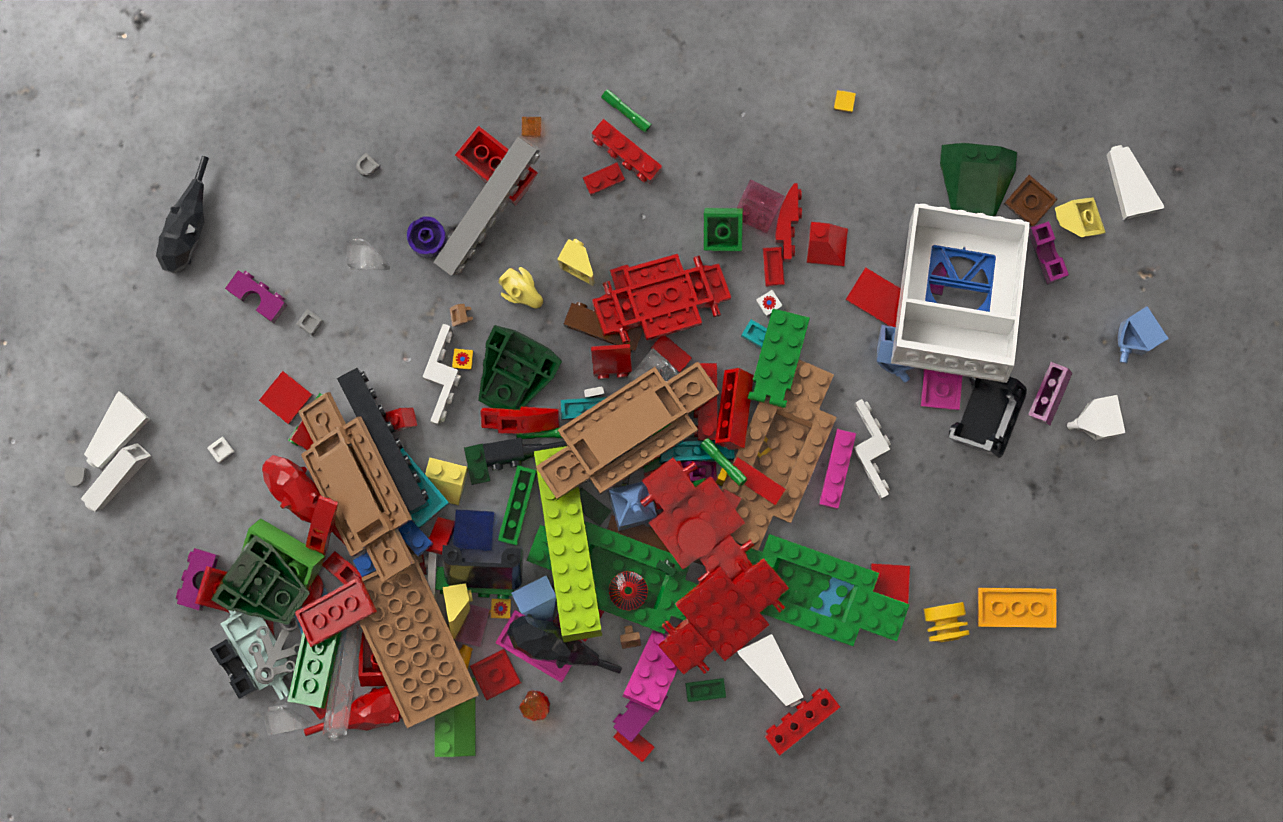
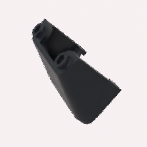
M970 377L969 381L974 388L961 423L956 422L951 425L949 438L991 456L1001 458L1006 450L1026 398L1027 388L1022 382L1013 377H1009L1007 383Z
M443 545L444 576L449 586L466 583L467 588L510 590L521 586L524 551L522 548L506 549L502 553L501 563L465 562L466 558L462 557V552L458 547Z

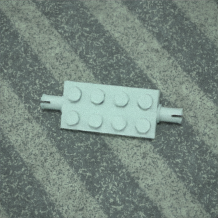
M228 610L231 614L230 618L222 622L221 626L259 691L270 685L273 686L280 700L288 697L289 690L282 679L289 673L284 672L275 675L273 681L269 684H261L255 678V671L258 667L254 656L248 651L249 646L253 643L260 644L264 662L266 663L268 659L262 639L257 637L256 631L261 626H266L269 629L272 645L274 646L276 642L264 618ZM260 630L261 635H266L264 630ZM253 646L252 650L258 652L257 647ZM283 658L275 661L273 668L284 665L288 659ZM287 664V669L292 670V666ZM262 672V677L267 678V674Z

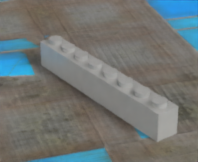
M523 136L517 137L433 263L451 276L457 273L460 274L466 266L464 264L465 261L474 255L477 243H481L487 235L485 233L486 230L495 224L498 212H502L508 204L506 202L510 195L513 196L519 188L517 186L519 181H523L529 174L528 168L531 164L534 165L540 157L538 153L541 149Z

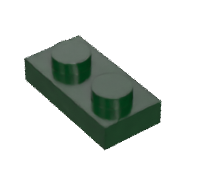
M483 443L464 447L471 485L491 482Z
M581 487L580 497L583 513L601 526L612 511Z
M667 559L664 562L659 560L656 565L657 569L672 578L677 571L674 569L675 564Z
M724 678L685 683L688 702L726 698Z

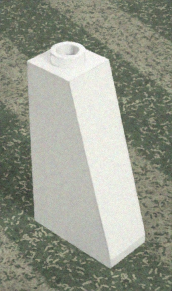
M1122 145L1112 147L1111 151L1107 153V159L1123 220L1163 210L1164 205L1130 148H1123Z
M120 391L113 399L84 453L88 458L86 461L93 468L103 469L150 420Z
M138 443L122 448L81 498L85 502V506L94 512L103 509L149 460L151 455Z
M772 634L737 651L738 655L785 706L790 705V707L801 703L800 699L803 698V695Z

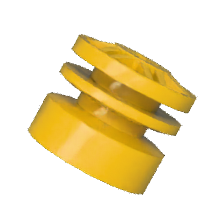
M964 602L923 609L925 621L935 622V626L928 628L927 631L937 632V635L929 637V642L942 643L954 641L970 635L969 630L960 631L959 628L960 626L968 625V622H958V617L966 615Z

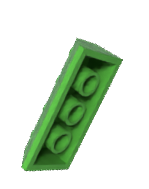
M260 518L248 528L243 548L254 535H257L274 547L303 585L309 589L321 570L325 556L307 548L306 544Z
M472 678V681L476 687V678ZM476 697L435 716V757L476 756Z

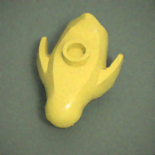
M519 267L522 273L520 274L513 268H509L499 278L498 283L508 293L501 292V296L509 302L524 304L535 309L542 306L543 297L538 294L534 280L526 269Z

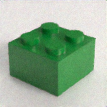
M705 208L704 251H742L743 208Z

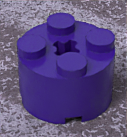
M424 216L413 221L407 230V240L411 249L418 256L424 258L437 257L447 243V235L443 226L432 217ZM429 234L431 238L425 241L423 236Z

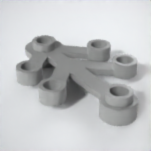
M295 617L290 621V628L280 623L282 629L274 646L269 637V629L266 626H261L256 631L257 637L262 639L268 656L265 663L261 655V645L258 643H253L248 648L249 653L254 656L258 667L255 671V678L259 683L269 684L273 681L275 675L284 672L292 673L294 671L295 663L293 661H287L284 665L273 668L277 660L290 656L297 657L298 655L294 648H299L300 644H295L292 648L281 651L289 632H292L298 625ZM260 630H264L266 635H261ZM252 647H257L258 652H254ZM287 664L292 666V670L287 669ZM265 672L267 678L262 677L261 673Z

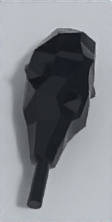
M206 156L201 157L195 179H192L177 203L171 206L164 228L159 236L156 257L164 271L176 273L184 270L187 265L191 264L190 258L197 246L205 222L203 213L204 184L202 179L209 160Z
M531 614L520 616L510 623L507 633L513 648L521 651L531 659L556 663L559 669L563 668L564 665L599 666L618 674L621 673V666L600 659L599 655L581 640L563 642L561 626L556 623L534 619Z

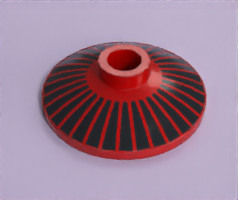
M622 572L616 575L610 583V598L620 609H637L647 598V584L643 577L635 572ZM626 587L632 588L631 594L625 593Z

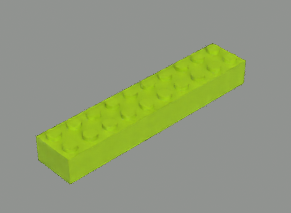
M565 447L534 451L536 466ZM537 470L563 642L603 636L579 486L557 500Z

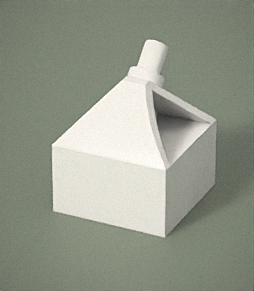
M1118 396L1094 399L1087 403L1080 416L1074 421L1067 423V428L1069 430L1081 429L1095 441L1124 434L1125 428Z

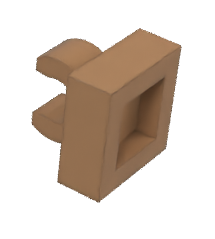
M457 304L449 308L453 327L461 326L473 320V317H467L466 312L471 310V307H465V304Z
M632 625L624 626L625 634L620 635L622 649L641 646L639 632L633 633Z

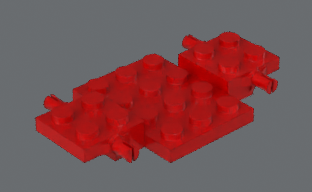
M678 254L623 269L628 287L613 291L610 281H607V284L606 282L602 284L606 294L592 299L603 336L620 333L622 343L625 344L630 342L627 331L642 325L646 340L648 341L702 325L698 309L710 307L713 317H719L721 313L718 305L731 300V295L719 263L711 266L703 265L701 257L695 256L693 260L696 267L683 270Z
M672 457L641 480L649 493L648 496L640 500L641 504L645 508L655 501L663 510L648 522L682 569H685L699 558L706 573L697 578L700 583L719 567L725 571L731 580H734L743 572L742 568L737 564L739 561L741 562V559H744L749 566H752L746 552L755 545L749 539V541L740 546L730 535L745 524V522L711 476L695 487L690 480L689 474L698 468L696 464L692 462L683 468ZM695 518L707 521L712 525L716 533V543L712 551L704 557L698 558L685 554L677 542V534L682 524L689 519Z
M764 558L752 566H749L744 559H741V562L739 561L737 564L742 568L743 572L734 580H731L725 571L719 567L675 603L686 619L675 628L669 621H665L662 627L669 634L658 645L683 675L696 666L704 674L707 673L706 670L709 671L710 668L703 660L714 650L726 661L770 625L760 613L762 610L772 604L778 612L785 608L778 599L789 587Z

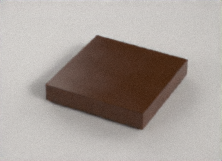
M1028 175L1006 200L1004 205L1024 222H1029L1030 227H1034L1058 198L1032 176Z

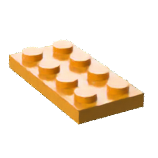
M978 588V627L1056 628V589Z

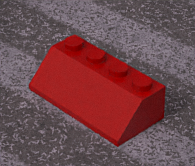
M478 126L457 151L455 157L461 164L487 183L509 149ZM532 167L528 168L529 174L523 181L520 180L517 184L519 188L513 196L510 195L507 199L514 206L527 193L538 175V172Z

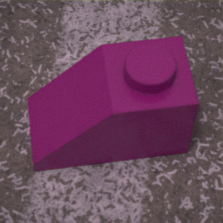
M681 462L683 468L692 462L698 467L689 474L691 482L703 478L707 479L709 476L714 481H717L716 462Z

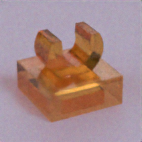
M522 117L523 137H541V117Z

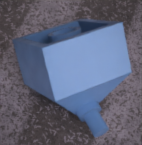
M1148 306L1120 324L1118 346L1121 348V363H1128L1129 354L1135 353L1142 356L1169 339Z
M881 325L877 344V363L887 372L899 376L905 383L910 379L905 371L915 367L891 363L896 327Z
M643 482L609 490L608 495L618 531L647 524L657 516L653 502L645 508L640 500L649 495L647 487Z
M544 576L511 593L521 614L525 616L531 614L534 619L553 622L557 600L555 589L548 576Z

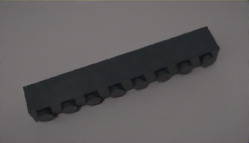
M355 368L338 377L337 380L356 417H362L409 514L412 515L429 506L427 501L430 499L425 489L421 490L418 484L421 480L416 472H412L410 468L412 462L408 455H403L401 449L404 447L399 438L395 439L392 433L395 431L390 421L387 422L384 415H386V412L381 404H377L375 399L378 396L373 387L369 388L366 383L369 379L365 371L361 372L358 368Z

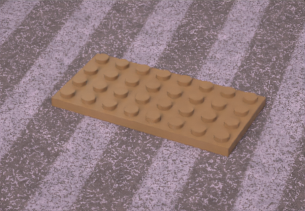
M415 554L411 555L415 564L386 582L381 581L377 571L362 577L377 612L359 622L407 729L479 696Z

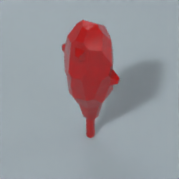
M272 455L262 466L264 482L276 500L281 502L280 507L282 509L287 508L302 521L311 523L318 498L321 494L316 484L305 474L307 468L305 466L300 467L287 458ZM334 524V527L331 532L345 545L336 525Z
M388 685L379 689L375 687L370 692L360 695L345 709L329 717L328 721L305 728L304 733L305 736H309L329 728L332 730L359 729L369 731L389 726L394 722L397 723L402 719V716Z

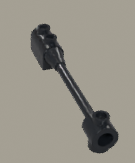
M522 438L483 444L487 468L491 467L492 471L503 469L505 464H510L511 468L517 467V465L522 466L523 461L535 457L534 451L568 446L565 441L543 445L523 444Z

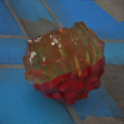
M531 690L527 692L519 709L524 718L532 721L543 720L550 712L549 706L551 703L543 692Z

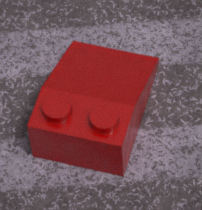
M630 344L591 347L594 377L598 376V379H609V376L617 375V378H628V374H632Z
M360 626L358 674L360 687L387 686Z

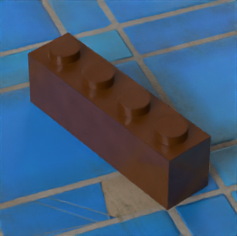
M581 302L571 303L563 323L564 327L612 345H624L620 333L603 336L595 310L587 309V305ZM641 325L627 331L630 342L625 344H630L631 352L636 353L643 334V329L640 328Z

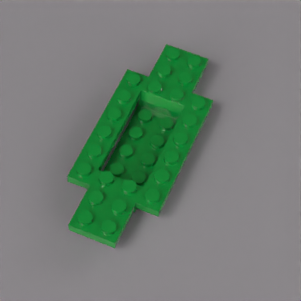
M584 521L598 609L663 634L666 630L662 627V624L665 621H669L671 616L681 620L686 619L675 603L698 585L685 579L690 565L682 569L669 552ZM540 525L526 561L552 570L546 528ZM667 559L675 564L674 569L677 571L673 578L656 568L659 560L664 562ZM622 572H635L642 576L647 584V598L637 609H620L610 598V583L616 575ZM626 587L625 593L631 594L632 588Z
M771 534L768 536L763 552L752 548L746 552L747 558L752 565L757 564L764 558L789 587L778 599L785 606L781 612H778L772 604L762 610L761 614L850 646H854L859 629L897 642L910 604L873 592L879 575L878 572ZM832 577L854 585L849 593L845 586L837 587V595L845 598L840 605L833 604L830 606L831 617L809 610L811 606L815 609L822 607L823 601L818 596L822 591L829 588V581Z

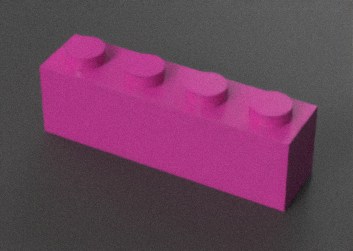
M840 429L836 430L819 506L835 510L839 509L856 433Z

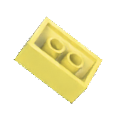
M568 239L557 259L560 269L593 286L595 284L594 276L584 244L577 239L573 241Z

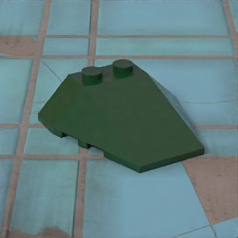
M972 143L941 145L940 168L944 177L950 209L964 210L975 214L983 213L987 216L996 217L1016 171L1017 152L1002 146Z
M494 325L485 344L486 350L478 401L491 408L520 410L521 406L524 407L555 377L562 360L550 348L516 330Z
M254 535L223 577L211 600L230 611H237L288 625L310 592L274 547L257 535Z

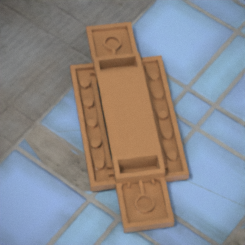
M799 359L791 391L787 390L785 394L786 408L770 405V397H766L765 403L759 402L747 429L745 448L738 450L733 463L737 457L786 490L777 504L773 505L745 485L739 487L727 475L721 491L725 488L742 498L735 510L745 522V524L730 534L734 541L743 545L750 539L755 545L752 549L758 551L773 516L788 523L792 522L837 418L819 410L834 374ZM765 436L768 438L767 443L764 441ZM768 447L772 449L760 458L757 456L758 452L762 453Z
M696 362L667 382L664 381L656 367H654L559 428L558 432L568 446L537 465L536 469L557 500L589 479L601 495L698 432L697 427L688 415L718 396L719 391L699 362ZM668 424H671V425H669L668 427H666L665 429H663V430H661L660 432H658L657 434H655L654 436H652L651 438H649L648 440H646L645 442L641 443L640 445H638L637 447H635L634 449H632L631 451H629L628 453H626L625 455L621 456L620 458H618L617 460H615L614 462H612V463L609 464L608 466H606L608 463H610L611 461H613L614 459H616L617 457H619V456L622 455L623 453L627 452L628 450H630L631 448H633L634 446H636L637 444H639V443L642 442L643 440L647 439L648 437H650L651 435H653L654 433H656L657 431H659V430L662 429L663 427L667 426Z
M331 393L323 394L298 411L314 443L301 456L321 496L338 502L335 525L351 557L367 550L381 581L386 582L415 564L398 528L411 521L412 518L362 417H356L346 424ZM350 444H352L385 511L383 513L380 512L348 447Z

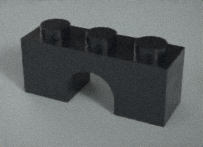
M225 639L210 648L218 664L228 674L231 681L229 683L239 699H243L259 690L230 639Z

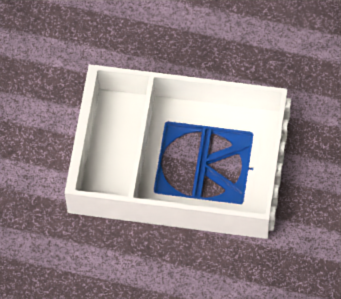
M915 204L909 223L891 358L892 364L1007 383L1015 362L1029 222L1019 219H1005L1001 216H987L983 213H969L964 210H951L946 207ZM949 258H967L974 261L975 265L960 280ZM942 262L950 278L931 274L935 267ZM983 269L987 276L988 284L972 282L971 280ZM930 284L988 293L984 303L976 310L938 304L931 293Z

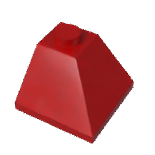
M811 222L806 263L844 267L848 229L830 223Z

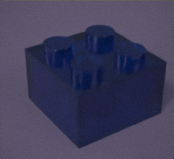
M456 509L453 546L464 550L493 551L496 513L492 511Z

